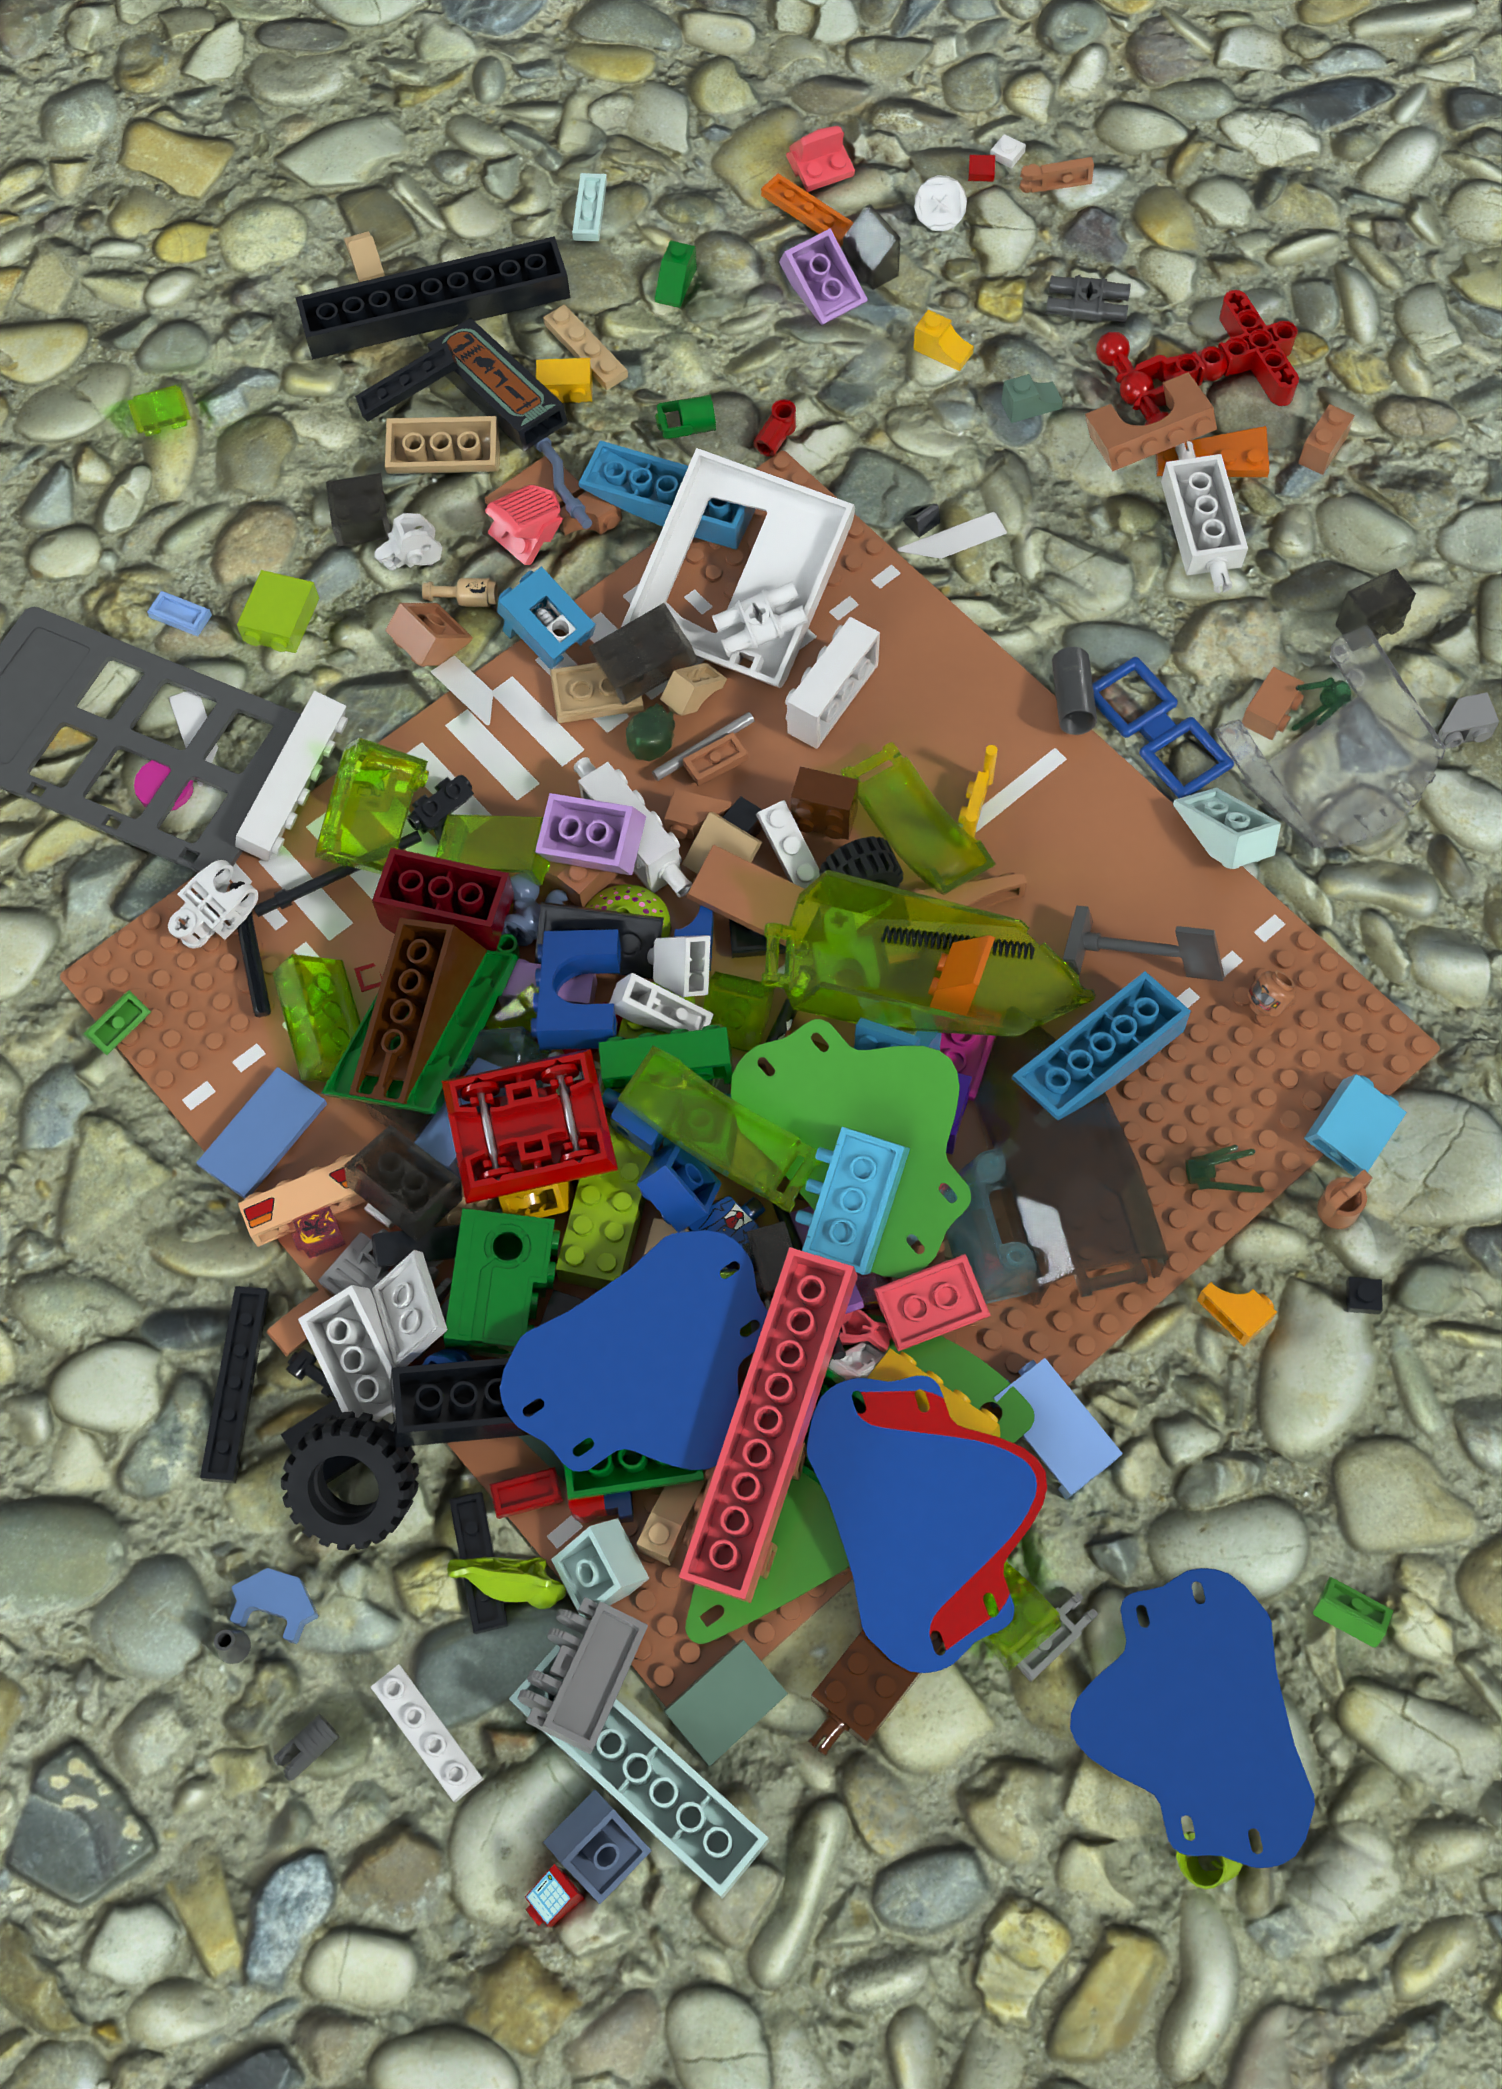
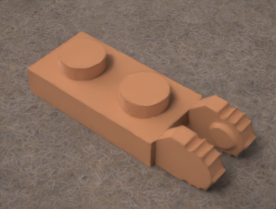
M1092 157L1041 165V167L1036 164L1026 165L1021 170L1020 177L1023 179L1020 182L1019 189L1025 193H1033L1092 184L1093 159Z

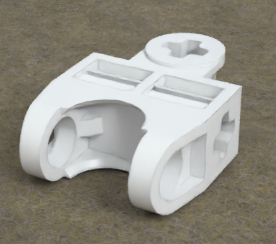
M226 860L215 861L197 873L178 893L186 903L171 916L168 923L169 932L174 937L181 939L184 945L192 949L203 946L215 932L226 940L255 907L258 901V891L252 885L244 884L237 889L233 888L226 892L230 884L229 881L234 874V868ZM224 869L221 874L215 877L220 870ZM192 888L197 892L196 895L191 891ZM247 894H249L248 897H247L244 901H242L243 898H244ZM178 920H183L186 923L185 926ZM227 920L231 925L228 926L224 921ZM193 933H196L200 938H196Z

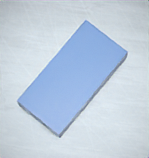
M164 591L159 593L147 611L149 618L197 637L212 616L210 609Z

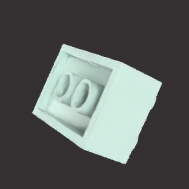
M1216 787L1174 800L1173 806L1212 858L1221 862L1224 867L1237 869L1240 866L1259 862L1262 859L1275 855L1281 823Z

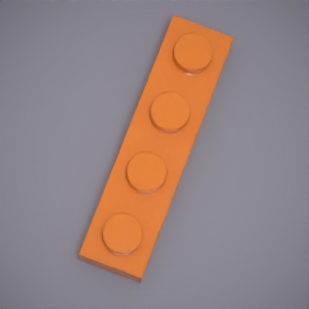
M779 173L761 188L762 197L818 234L831 229L840 247L857 233V224Z

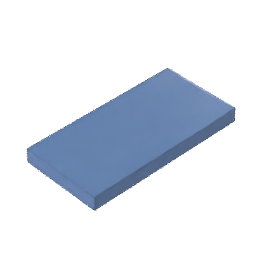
M277 1067L196 1164L245 1199L258 1188L324 1109L327 1102L324 1098Z

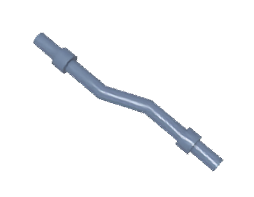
M547 436L534 446L539 452H543L552 464L554 490L566 504L567 512L572 518L577 519L584 529H588L592 526V520L586 514L585 506L578 498H574L565 486L563 460L551 446V440Z

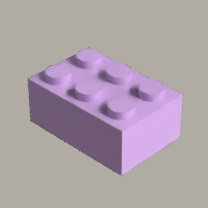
M549 793L535 853L551 862L632 875L646 816L633 806Z

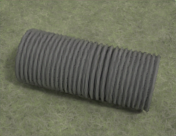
M1066 647L1059 650L1052 659L1059 727L1068 734L1080 735L1091 731L1097 723L1089 654L1084 649Z

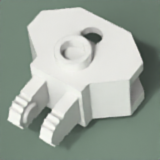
M403 513L394 519L392 531L388 533L390 540L383 543L381 547L376 548L374 558L380 563L383 562V565L390 571L396 570V568H400L404 564L410 568L414 565H433L441 558L442 546L434 539L436 532L434 526L421 514Z

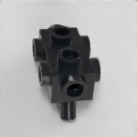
M458 775L452 781L449 777L442 780L434 787L437 792L429 798L425 794L412 804L414 810L406 817L410 826L416 831L420 830L423 835L428 831L434 830L438 846L450 843L445 828L452 822L450 814L466 803L474 794L471 790V783L464 775Z

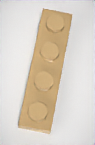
M565 304L543 317L544 325L575 358H590L592 376L606 390L628 378V370Z

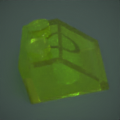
M182 383L132 396L127 400L138 434L144 432L146 437L161 433L160 428L171 425L172 429L187 426L186 420L192 418Z
M715 971L709 980L708 995H705L703 1009L714 1014L710 1025L727 1027L731 1048L749 1052L757 1045H761L771 1011L775 985Z

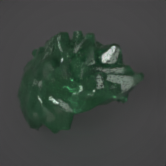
M656 703L653 707L650 706L645 711L639 712L631 718L626 728V740L629 751L634 754L636 759L650 762L662 757L671 749L675 735L673 733L675 728L673 712L670 711L667 714L663 705L659 706Z

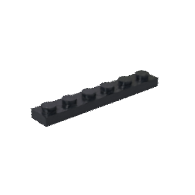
M235 1286L200 1475V1479L203 1481L236 1484L270 1293L267 1288Z

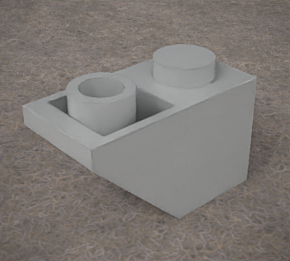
M1487 692L1458 699L1434 742L1435 749L1442 747L1454 748L1462 743L1471 741L1483 742L1492 737L1499 724V719Z

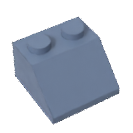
M595 1789L543 1841L559 1862L599 1904L652 1851Z

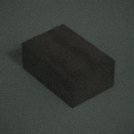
M665 603L589 646L596 664L622 706L669 680L674 670L698 663L692 645Z
M389 1125L344 1165L347 1186L416 1242L463 1200L461 1179L392 1125Z

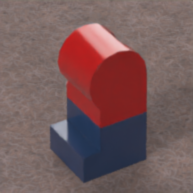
M631 1491L574 1499L568 1502L572 1516L581 1523L592 1522L599 1516L619 1514L621 1523L634 1522Z

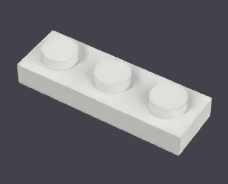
M785 800L757 812L756 816L788 880L806 890L823 883L819 874V868Z

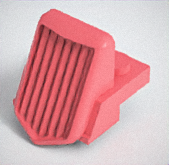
M840 126L817 129L789 146L790 152L786 153V157L795 176L800 177L806 192L854 176L855 169L843 146L844 132Z
M527 485L490 502L485 509V513L494 521L487 533L524 565H532L543 543L551 542L563 520L559 515L561 508L555 492L536 485Z

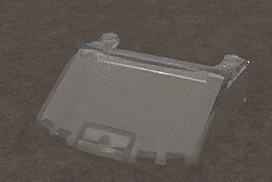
M1368 625L1341 635L1332 643L1330 651L1331 660L1336 663L1345 677L1346 684L1352 688L1355 695L1269 760L1265 759L1240 719L1224 722L1214 729L1216 735L1244 776L1241 782L1312 848H1335L1351 845L1372 838L1397 823L1422 798L1421 794L1427 785L1433 782L1436 776L1434 773L1439 760L1443 759L1446 747Z

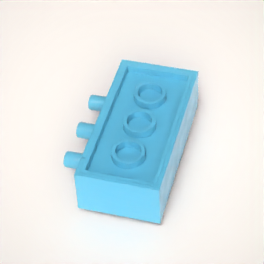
M842 1127L834 1151L819 1147L816 1152L815 1158L817 1160L830 1164L824 1183L811 1178L806 1183V1191L820 1195L815 1212L812 1214L798 1210L795 1221L809 1226L802 1251L854 1266L857 1273L866 1275L871 1272L910 1148L857 1130Z

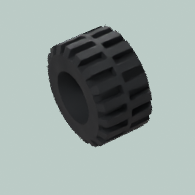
M875 836L860 838L838 848L826 858V861L822 863L819 870L820 877L833 905L845 906L850 911L868 908L881 902L900 886L904 875L889 842L882 837L876 838Z

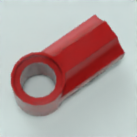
M781 399L773 404L771 408L772 414L753 442L754 447L758 449L760 454L767 457L774 456L786 437L796 430V407L790 400Z

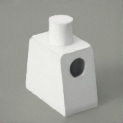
M696 935L656 938L654 947L647 954L648 962L654 965V982L681 997L708 995L710 936Z

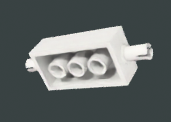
M1187 441V449L1185 443L1177 445L1175 448L1179 460L1166 462L1161 484L1186 575L1210 572L1214 591L1221 593L1220 586L1222 585L1223 592H1226L1232 588L1228 569L1242 567L1248 550L1247 542L1222 455L1217 454L1196 458L1193 443Z
M588 757L578 760L573 769L581 777L578 780L581 798L633 806L646 816L633 872L647 889L654 893L669 884L678 897L685 896L689 892L692 882L681 872L680 862H682L678 849L680 848V843L672 832L667 833L664 830L662 821L655 811L649 812L644 806L645 801L637 790L632 791L629 788L627 779L620 769L614 770L609 762L596 769Z

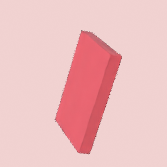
M966 1254L873 1289L897 1352L991 1316Z

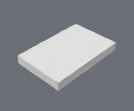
M413 1250L372 1288L395 1367L408 1366L448 1330L423 1252Z

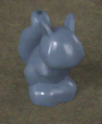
M534 866L526 873H518L510 878L514 891L512 901L514 909L513 914L506 915L502 935H513L517 939L518 946H528L534 939H537L540 904L535 900L540 892L539 881L537 880L541 872L539 866ZM556 889L548 894L545 902L563 904L564 901H567L568 897L566 892Z

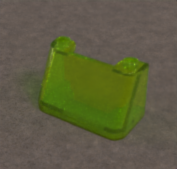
M362 738L349 743L344 749L317 842L315 858L382 874L390 848L400 849L398 847L413 793L419 787L423 788L429 776V771L426 770L428 761Z

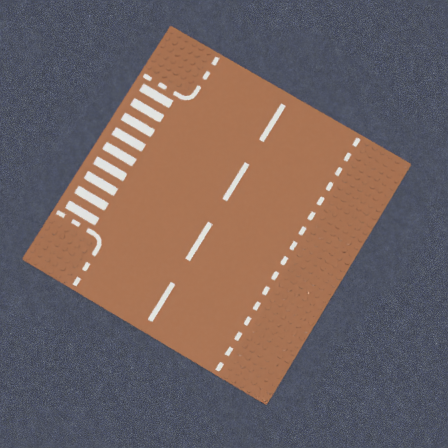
M786 451L778 452L756 468L759 471L837 498ZM759 509L755 510L737 550L693 537L664 608L712 633L718 632L712 615L727 610L767 512ZM855 514L789 676L781 688L627 631L621 627L657 543L655 541L574 600L596 624L594 634L581 646L577 642L570 646L562 654L564 660L553 668L635 657L644 711L558 723L550 669L520 639L474 673L493 691L490 725H486L464 703L449 691L366 751L390 760L397 765L400 780L412 783V793L409 800L394 797L390 811L386 813L341 810L336 795L346 769L345 766L312 790L304 806L298 805L294 812L298 814L297 819L291 830L285 829L282 835L285 841L278 855L273 853L267 862L243 851L234 864V874L229 881L230 884L226 892L230 891L229 887L232 883L242 881L245 884H250L258 891L257 905L274 897V893L284 888L286 891L416 831L406 819L414 810L412 804L425 794L428 798L435 794L437 791L434 787L445 778L449 777L452 781L458 775H464L471 783V790L474 794L466 803L450 814L452 822L445 827L450 843L438 846L434 830L428 831L424 835L418 830L422 841L404 850L509 873L511 878L515 874L526 873L529 870L516 860V856L540 833L549 793L581 798L578 783L581 777L574 771L573 767L578 760L584 757H588L596 769L606 762H609L614 770L620 769L627 779L629 788L632 791L637 790L645 801L644 806L649 812L655 811L662 821L664 830V818L675 788L732 802V805L742 796L762 810L785 800L791 812V794L800 767L858 779V810L849 840L842 838L831 839L825 834L816 832H801L819 870L830 854L851 841L875 836L876 838L882 837L889 842L903 871V881L890 896L868 908L851 911L854 917L857 937L871 935L873 938L880 977L879 990L875 992L865 991L862 979L857 973L851 970H842L832 978V996L820 999L817 995L814 977L806 986L799 1002V1010L790 1028V1032H795L811 1020L822 1019L829 1022L848 1045L853 1048L856 1024L860 1018L874 1022L884 1007L902 1012L900 1021L921 1027L925 1020L934 1023L938 1012L929 1008L933 996L929 995L928 991L933 977L940 978L942 972L936 969L942 952L949 954V940L945 951L943 949V938L939 950L937 949L936 941L934 948H930L920 960L917 972L894 976L887 975L881 948V932L886 926H907L903 908L904 893L910 892L915 888H936L949 882L955 884L966 883L978 877L985 879L995 878L1007 872L1015 874L1024 873L1027 882L1024 897L985 908L967 917L945 933L946 936L948 933H951L952 937L956 933L958 938L963 934L964 939L967 935L970 938L974 935L976 938L990 935L995 937V942L1000 938L1001 942L1004 939L1008 943L1012 940L1014 944L1016 941H1019L1020 945L1024 941L1026 946L1031 942L1033 947H1035L1033 959L1030 960L1029 947L1027 959L1024 960V946L1021 957L1018 959L1017 947L1014 958L1011 957V946L1006 958L1005 944L1001 957L999 956V943L995 956H993L992 945L971 1006L1001 1014L1002 1017L975 1102L968 1100L957 1133L953 1155L946 1153L948 1162L969 1186L971 1202L964 1213L946 1231L942 1241L944 1242L945 1262L966 1254L991 1316L941 1336L983 1360L1006 1380L1008 1379L1011 1384L1021 1377L1018 1371L1034 1359L1038 1364L1044 1358L1047 1359L1067 1385L1072 1383L1319 1161L1324 1154L1307 1142L1304 1137L1343 1079L1355 1074L1365 1076L1373 1082L1374 1088L1382 1094L1391 1096L1440 1050L1439 1045L1243 866L1237 869H1229L1224 867L1221 862L1212 858L1175 809L1173 803L1093 730L1080 735L1068 734L1062 731L1059 727L1056 696ZM849 617H852L880 632L878 666L816 749L787 733V720L785 719L787 705L785 700L789 692L793 688L797 689L800 685L805 670L808 667L812 668L817 662L820 650L824 646L828 647L832 642L837 627L839 625L843 626ZM663 628L660 635L669 638L672 631ZM556 629L553 631V633L559 637L567 635L561 629ZM743 658L740 665L750 668L753 661ZM707 663L727 678L723 688L711 694L701 704L698 711L683 716L671 712L668 705L660 700L673 671ZM747 712L752 714L754 722L735 733L748 752L749 760L699 787L684 766L659 781L652 775L653 770ZM988 745H995L998 751L993 783L988 786L977 823L974 847L972 850L966 851L962 848L963 836L961 835L963 824L958 823L962 806L968 807L970 799L966 798L969 782L976 781L978 771L983 772L986 747ZM762 829L755 837L762 844L751 863L788 880ZM687 838L678 839L680 843V848H678L679 855L682 859V862H680L681 872L693 884L698 874L682 865L694 840ZM387 858L292 901L293 905L285 909L277 908L260 917L257 916L254 908L252 909L271 1008L269 1016L258 1018L253 1012L237 928L226 940L215 932L203 946L196 949L187 947L181 939L174 937L169 932L168 923L171 916L186 903L178 893L190 880L60 974L62 982L95 1021L128 990L151 1011L116 1047L204 1152L277 1067L326 1100L327 1105L253 1193L266 1192L275 1188L281 1181L295 1180L304 1176L312 1168L326 1167L335 1163L341 1156L347 1154L355 1155L359 1153L376 1193L404 1159L430 1177V1182L421 1191V1195L428 1207L413 1215L433 1207L425 1189L441 1180H446L436 1171V1168L432 1172L423 1167L417 1161L420 1156L411 1149V1146L435 1114H425L418 1111L340 1099L321 1093L380 988L379 986L361 992L354 968L374 963L375 967L360 971L364 986L381 982V976L383 977L395 936L394 933L387 930L380 923L372 903ZM633 872L632 875L619 873L604 889L623 884L647 887ZM538 877L540 892L535 901L541 904V902H545L548 894L555 889ZM820 883L808 889V891L818 892V896L823 897L819 905L823 933V915L828 908L834 905L824 883ZM669 884L655 892L665 903L669 911L671 921L669 937H674L675 929H682L695 919L699 912L700 904L687 899V894L683 897H678ZM192 888L191 891L196 895L197 892ZM568 899L563 902L564 905L576 906ZM514 903L511 904L508 915L513 914ZM1076 906L1089 907L1093 920L1091 932L1101 933V937L1179 946L1175 933L1176 926L1215 930L1224 980L1217 981L1186 977L1183 961L1180 957L1100 949L1098 952L1086 950L1080 975L1068 974L1069 962H1064L1063 956ZM714 912L711 971H709L708 995L694 996L695 1005L714 1014L710 1025L727 1027L735 1070L736 1065L746 1053L757 1045L766 1042L785 999L789 998L791 990L795 985L798 977L796 975L798 967L806 966L813 970L811 952L732 958L729 918ZM179 919L178 921H180L185 926L186 923L183 920ZM227 920L224 921L228 926L231 925ZM193 933L196 938H200L196 933ZM534 939L528 946H518L520 959L530 963L535 962L537 939ZM1278 970L1285 973L1294 982V1000L1279 1016H1259L1250 1007L1249 988L1266 971L1275 972ZM1146 971L1191 1010L1184 1032L1118 1084L1083 1107L1057 1121L1012 1079V1075ZM610 973L596 974L597 988L594 1004L604 1002L609 1004L617 982L626 976ZM644 978L650 982L655 983L654 979ZM497 998L485 1027L479 1032L460 1075H456V1078L464 1076L478 1057L504 1068L545 1059L554 1052L564 1055L562 1049H539L537 1037H532L531 1020L532 1018H537V1012L529 1009L501 1007L499 998ZM819 1033L812 1034V1040L829 1046ZM598 1049L592 1056L594 1061L600 1063ZM541 1080L536 1081L537 1089L543 1087L544 1083ZM383 1118L387 1119L390 1126L387 1125ZM392 1124H395V1125H396V1126H395L396 1128L399 1127V1128L402 1130V1132L404 1133V1135H402V1134H400L399 1132H397V1131L393 1128L394 1126H393ZM663 1142L661 1143L659 1150L663 1148ZM735 1144L731 1169L709 1167L722 1183L712 1205L730 1196L740 1207L752 1197L757 1198L764 1206L766 1211L754 1221L760 1228V1237L747 1254L753 1264L757 1292L768 1311L775 1290L768 1287V1279L771 1277L776 1278L781 1274L782 1269L766 1274L764 1271L766 1266L773 1268L784 1265L789 1250L772 1203L776 1199H784L789 1213L810 1207L807 1201L796 1199L798 1190L768 1157L764 1184L732 1181ZM579 1179L571 1181L575 1194ZM944 1183L941 1190L942 1195L950 1203L956 1202L957 1195ZM417 1199L413 1201V1203L408 1207V1209L419 1204ZM368 1200L330 1216L333 1221L325 1218L318 1222L320 1230L328 1227L326 1232L318 1231L322 1234L314 1233L316 1232L315 1228L308 1231L299 1229L277 1240L318 1290L323 1288L332 1298L334 1295L320 1285L318 1280L357 1235L362 1232L371 1239V1235L378 1233L381 1229H386L388 1232L408 1230L404 1223L405 1219L398 1220L389 1229L365 1211L364 1207L370 1201ZM648 1200L645 1202L629 1269L644 1256L653 1219H663L660 1211ZM500 1208V1209H498V1210H496V1211H493V1212L503 1213V1212H502V1208ZM572 1208L564 1213L542 1217L555 1219L554 1230H560L557 1258H550V1261L556 1262V1265ZM303 1233L307 1236V1238H309L313 1234L314 1236L312 1238L322 1235L325 1236L319 1237L322 1240L313 1243H305L301 1239L300 1234L302 1235ZM910 1234L907 1236L906 1241L911 1247L922 1245L915 1235ZM455 1259L426 1262L428 1268L434 1266L439 1270L437 1278L432 1282L434 1289L446 1278L452 1280ZM739 1264L732 1271L733 1274L740 1269ZM391 1266L388 1271L390 1272L394 1266ZM555 1267L553 1289H546L545 1298L538 1297L536 1320L529 1319V1325H534V1328L540 1325L553 1290L586 1300L598 1292L599 1289L561 1282L558 1279ZM873 1272L866 1275L857 1273L858 1276L855 1284L863 1300V1305H870L872 1307L868 1303L877 1301L873 1289L888 1284L887 1277ZM771 1281V1285L775 1286L776 1282ZM450 1293L440 1303V1307L450 1298ZM877 1307L878 1309L868 1308L867 1310L871 1311L865 1312L866 1314L883 1316L881 1310H879L880 1307ZM444 1333L431 1344L419 1360L414 1359L408 1366L423 1365L428 1356L445 1349ZM754 1352L744 1358L738 1367V1395L741 1393ZM469 1354V1356L474 1361L500 1359L497 1357ZM991 1402L983 1404L979 1410L982 1408L987 1409L997 1417L999 1422L1002 1418V1410L999 1406L993 1409L990 1405ZM518 1436L447 1443L491 1498L492 1494L489 1484L550 1468ZM558 1476L563 1502L508 1516V1518L543 1559H546L547 1565L562 1582L551 1559L589 1526L616 1518L619 1519V1514L599 1516L589 1523H581L575 1520L568 1505L566 1483ZM665 1486L631 1491L634 1522L621 1523L649 1579L630 1595L610 1606L648 1625L631 1666L664 1706L667 1707L741 1639L747 1643L761 1661L765 1659L853 1579L851 1568L848 1567L798 1598L709 1643H695L689 1639L685 1630L695 1584L679 1578L687 1554L685 1552L687 1546L683 1544L684 1536L670 1566L639 1553L637 1542L647 1519ZM694 1511L688 1526L694 1525L697 1512ZM715 1605L703 1613L700 1618L708 1627L723 1616L724 1608L721 1605Z

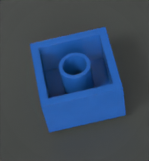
M680 1136L656 1152L654 1157H651L637 1186L640 1188L643 1197L651 1201L660 1211L664 1221L672 1225L679 1233L708 1214L722 1183L685 1139Z

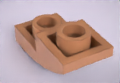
M323 1288L305 1299L267 1330L266 1333L286 1357L309 1342L298 1319L330 1299V1296Z

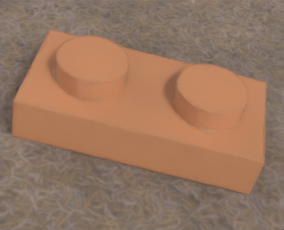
M734 732L683 758V765L699 787L749 760V756Z

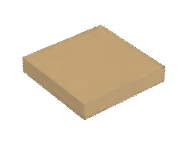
M709 812L682 865L698 874L713 845L748 862H752L762 842L715 812Z

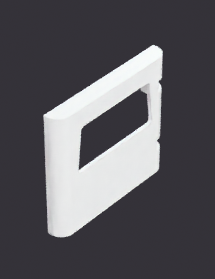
M696 448L621 627L627 631L781 688L789 676L852 525L855 513L854 504ZM712 498L767 512L727 609L736 606L737 600L743 601L762 593L761 590L763 589L769 592L793 582L799 599L775 608L774 614L781 615L802 605L809 623L785 632V636L781 639L778 637L759 645L758 649L749 647L729 657L721 640L745 630L746 624L742 622L722 632L712 633L664 608L708 501ZM758 614V621L760 622V624H762L763 618L760 614ZM663 628L672 631L669 638L660 635ZM743 658L753 661L750 668L740 665Z

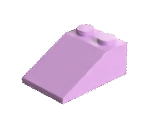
M831 229L785 251L779 261L791 286L821 325L868 301Z

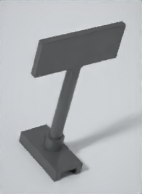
M1076 906L1063 956V961L1069 962L1068 974L1080 975L1086 950L1098 952L1100 949L1180 957L1183 961L1186 977L1217 981L1224 980L1215 930L1176 926L1175 933L1179 946L1101 937V933L1091 932L1093 920L1089 907Z

